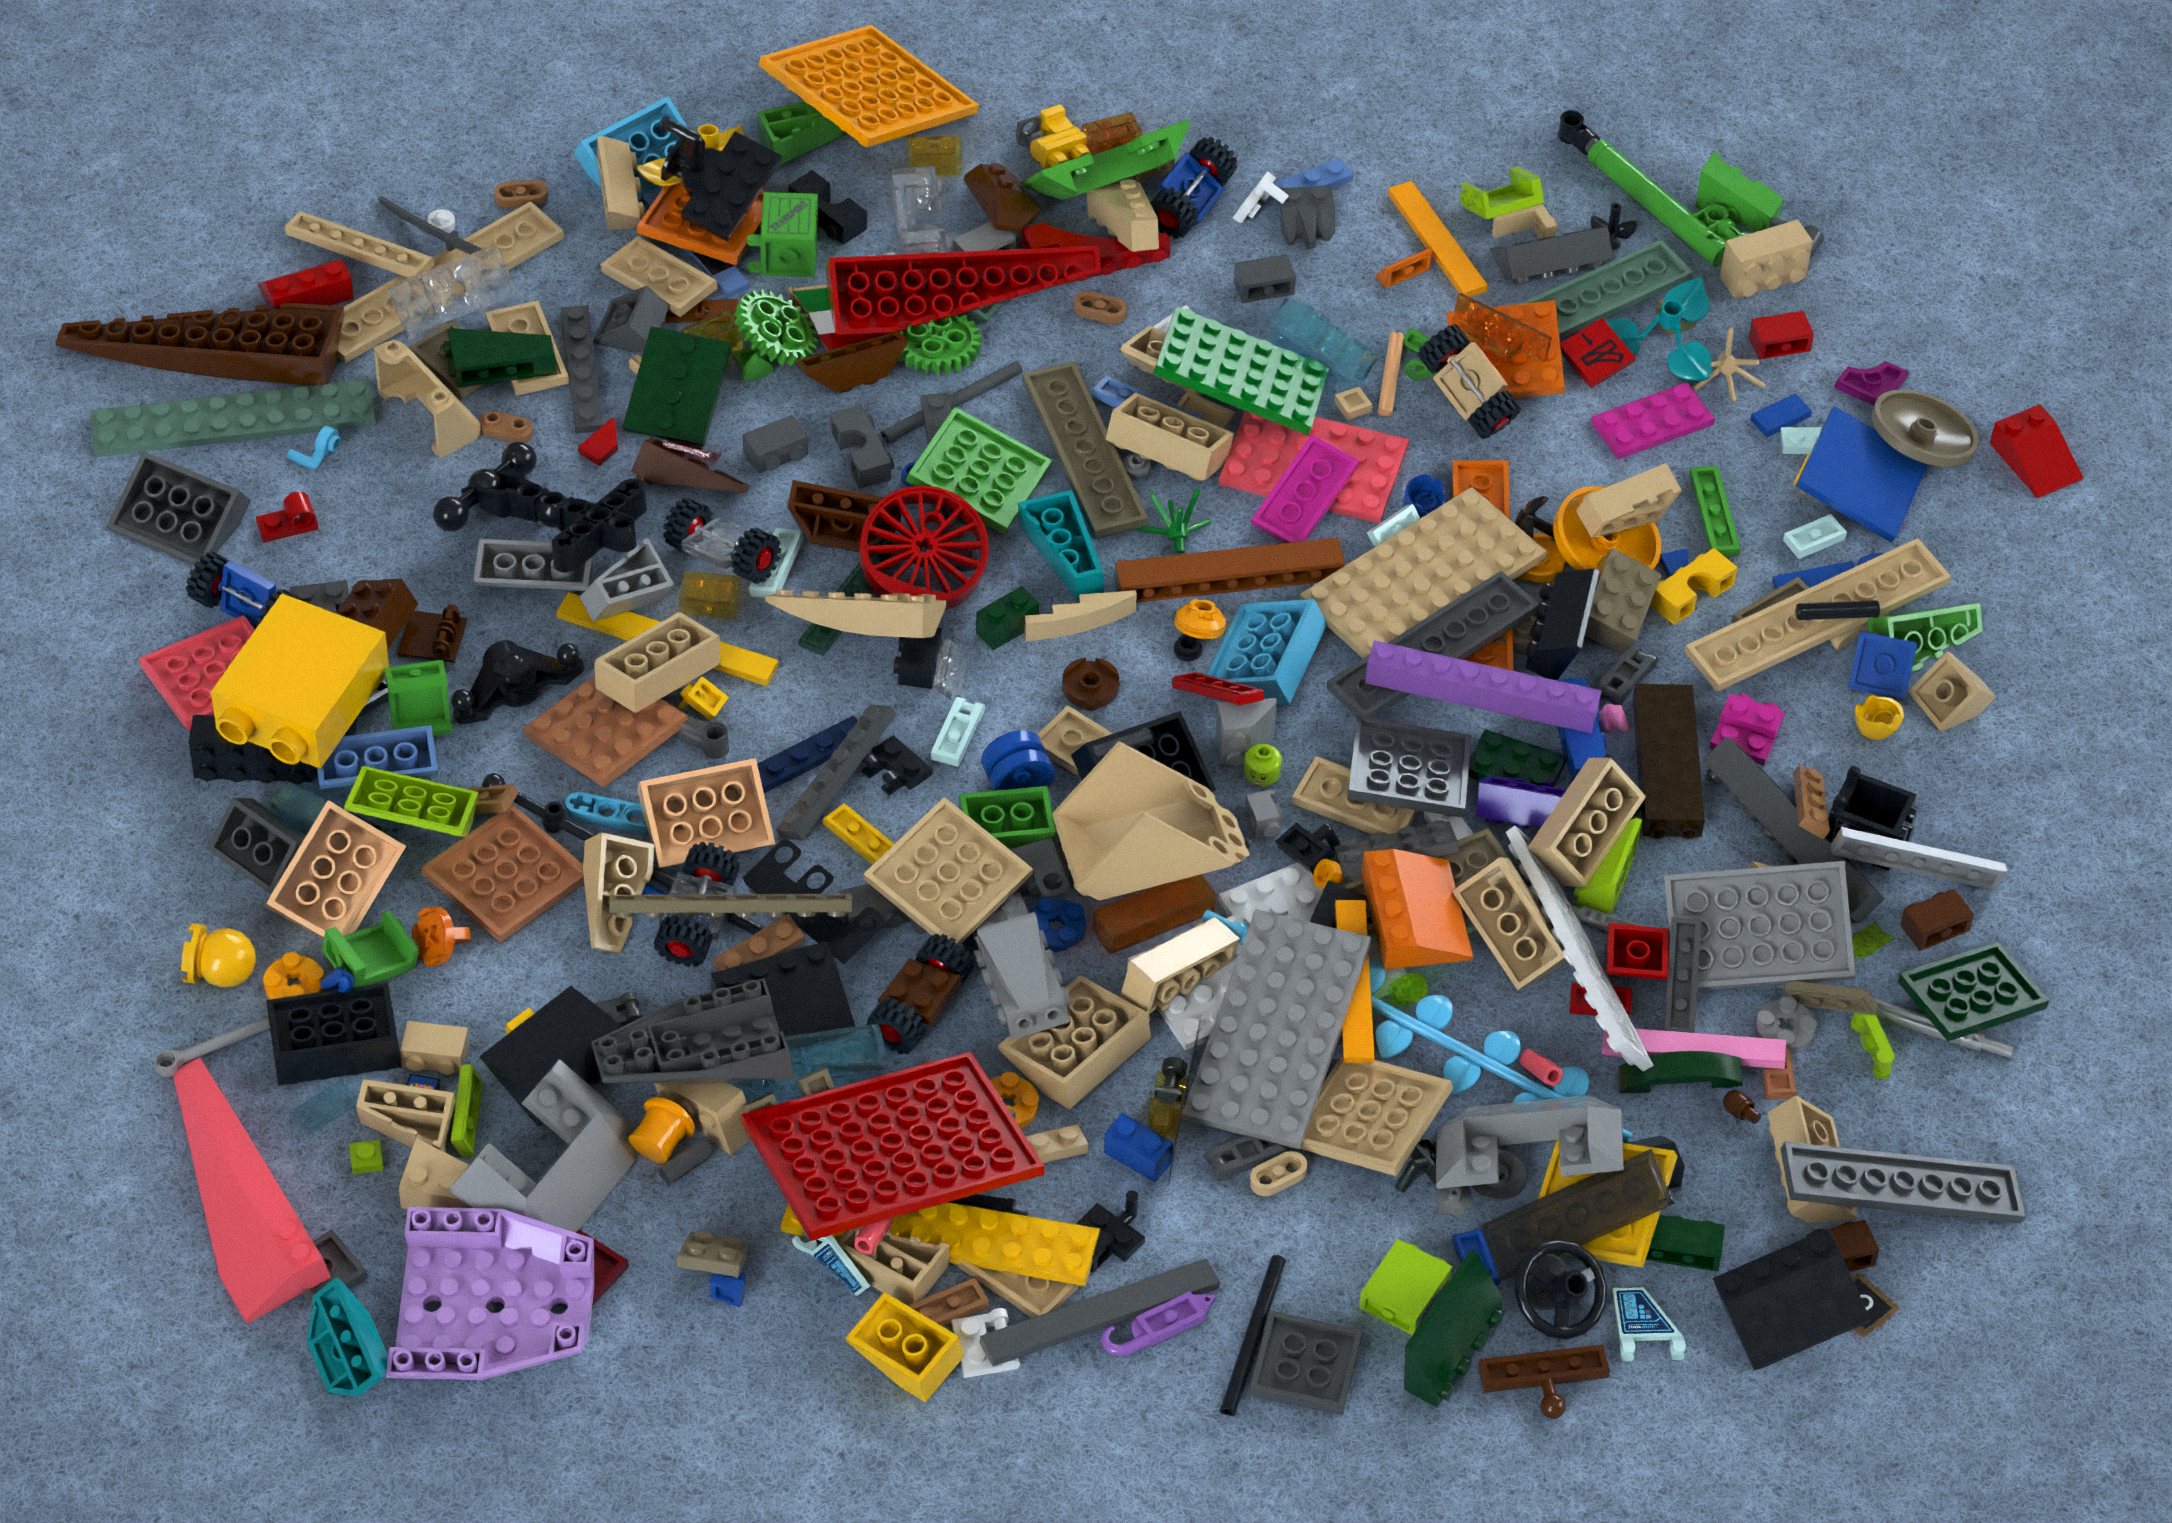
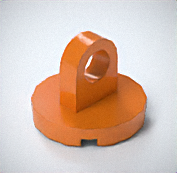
M442 907L423 908L417 915V917H420L418 923L414 924L412 929V939L417 942L419 947L418 959H423L424 963L422 964L425 966H443L451 957L454 944L471 941L470 928L453 927L451 917Z

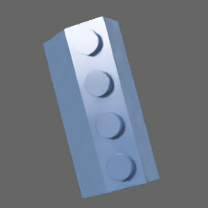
M432 726L343 736L322 768H317L320 789L354 785L362 766L410 777L438 774Z

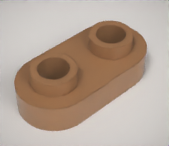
M540 180L503 182L495 187L494 200L502 208H520L530 201L535 206H540L548 200V187Z
M1082 291L1074 297L1073 309L1080 317L1112 325L1120 324L1126 319L1127 305L1122 299L1092 291Z
M488 411L479 418L481 433L487 437L511 443L516 441L528 442L533 437V425L526 418L498 411Z

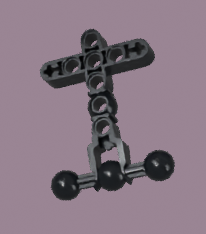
M516 441L507 445L502 452V464L495 469L475 471L468 479V486L461 489L462 496L459 498L453 496L444 497L437 502L433 510V518L436 525L442 530L455 532L464 527L468 521L469 509L475 504H479L480 508L501 518L512 516L536 523L540 521L545 526L551 528L558 527V530L562 532L552 540L554 568L559 572L567 573L578 569L603 547L617 552L633 550L637 546L635 520L646 512L647 505L645 484L639 479L624 480L596 504L579 498L574 499L571 496L567 498L560 492H549V489L542 488L540 485L526 479L525 475L530 474L536 466L537 456L534 449L526 442Z

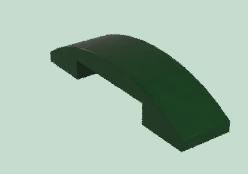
M1676 1051L1649 1055L1654 1066L1644 1072L1635 1064L1630 1066L1628 1063H1624L1619 1066L1620 1093L1651 1092L1650 1085L1711 1081L1712 1088L1743 1086L1741 1058L1724 1053Z

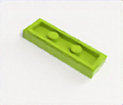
M471 1064L461 1066L451 1134V1143L460 1156L470 1158L474 1155L483 1089V1080Z

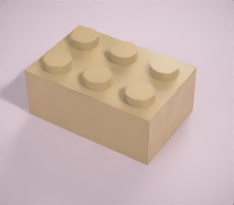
M1799 220L1727 240L1720 279L1734 299L1743 296L1750 297L1757 292L1767 289L1774 290L1780 285L1790 282L1797 283L1807 276L1813 240Z

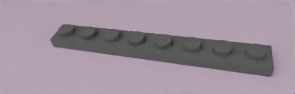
M948 393L920 396L928 445L951 413ZM944 507L940 509V513L944 516L945 520L953 513ZM958 516L944 531V535L967 525V523ZM970 531L945 543L975 541L974 533ZM977 550L949 551L979 561ZM949 560V563L960 572L976 570Z

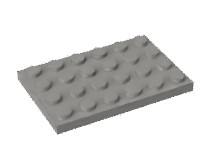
M1845 861L1664 875L1669 942L1672 917L1702 919L1697 991L1784 985L1789 981L1811 983L1855 979Z

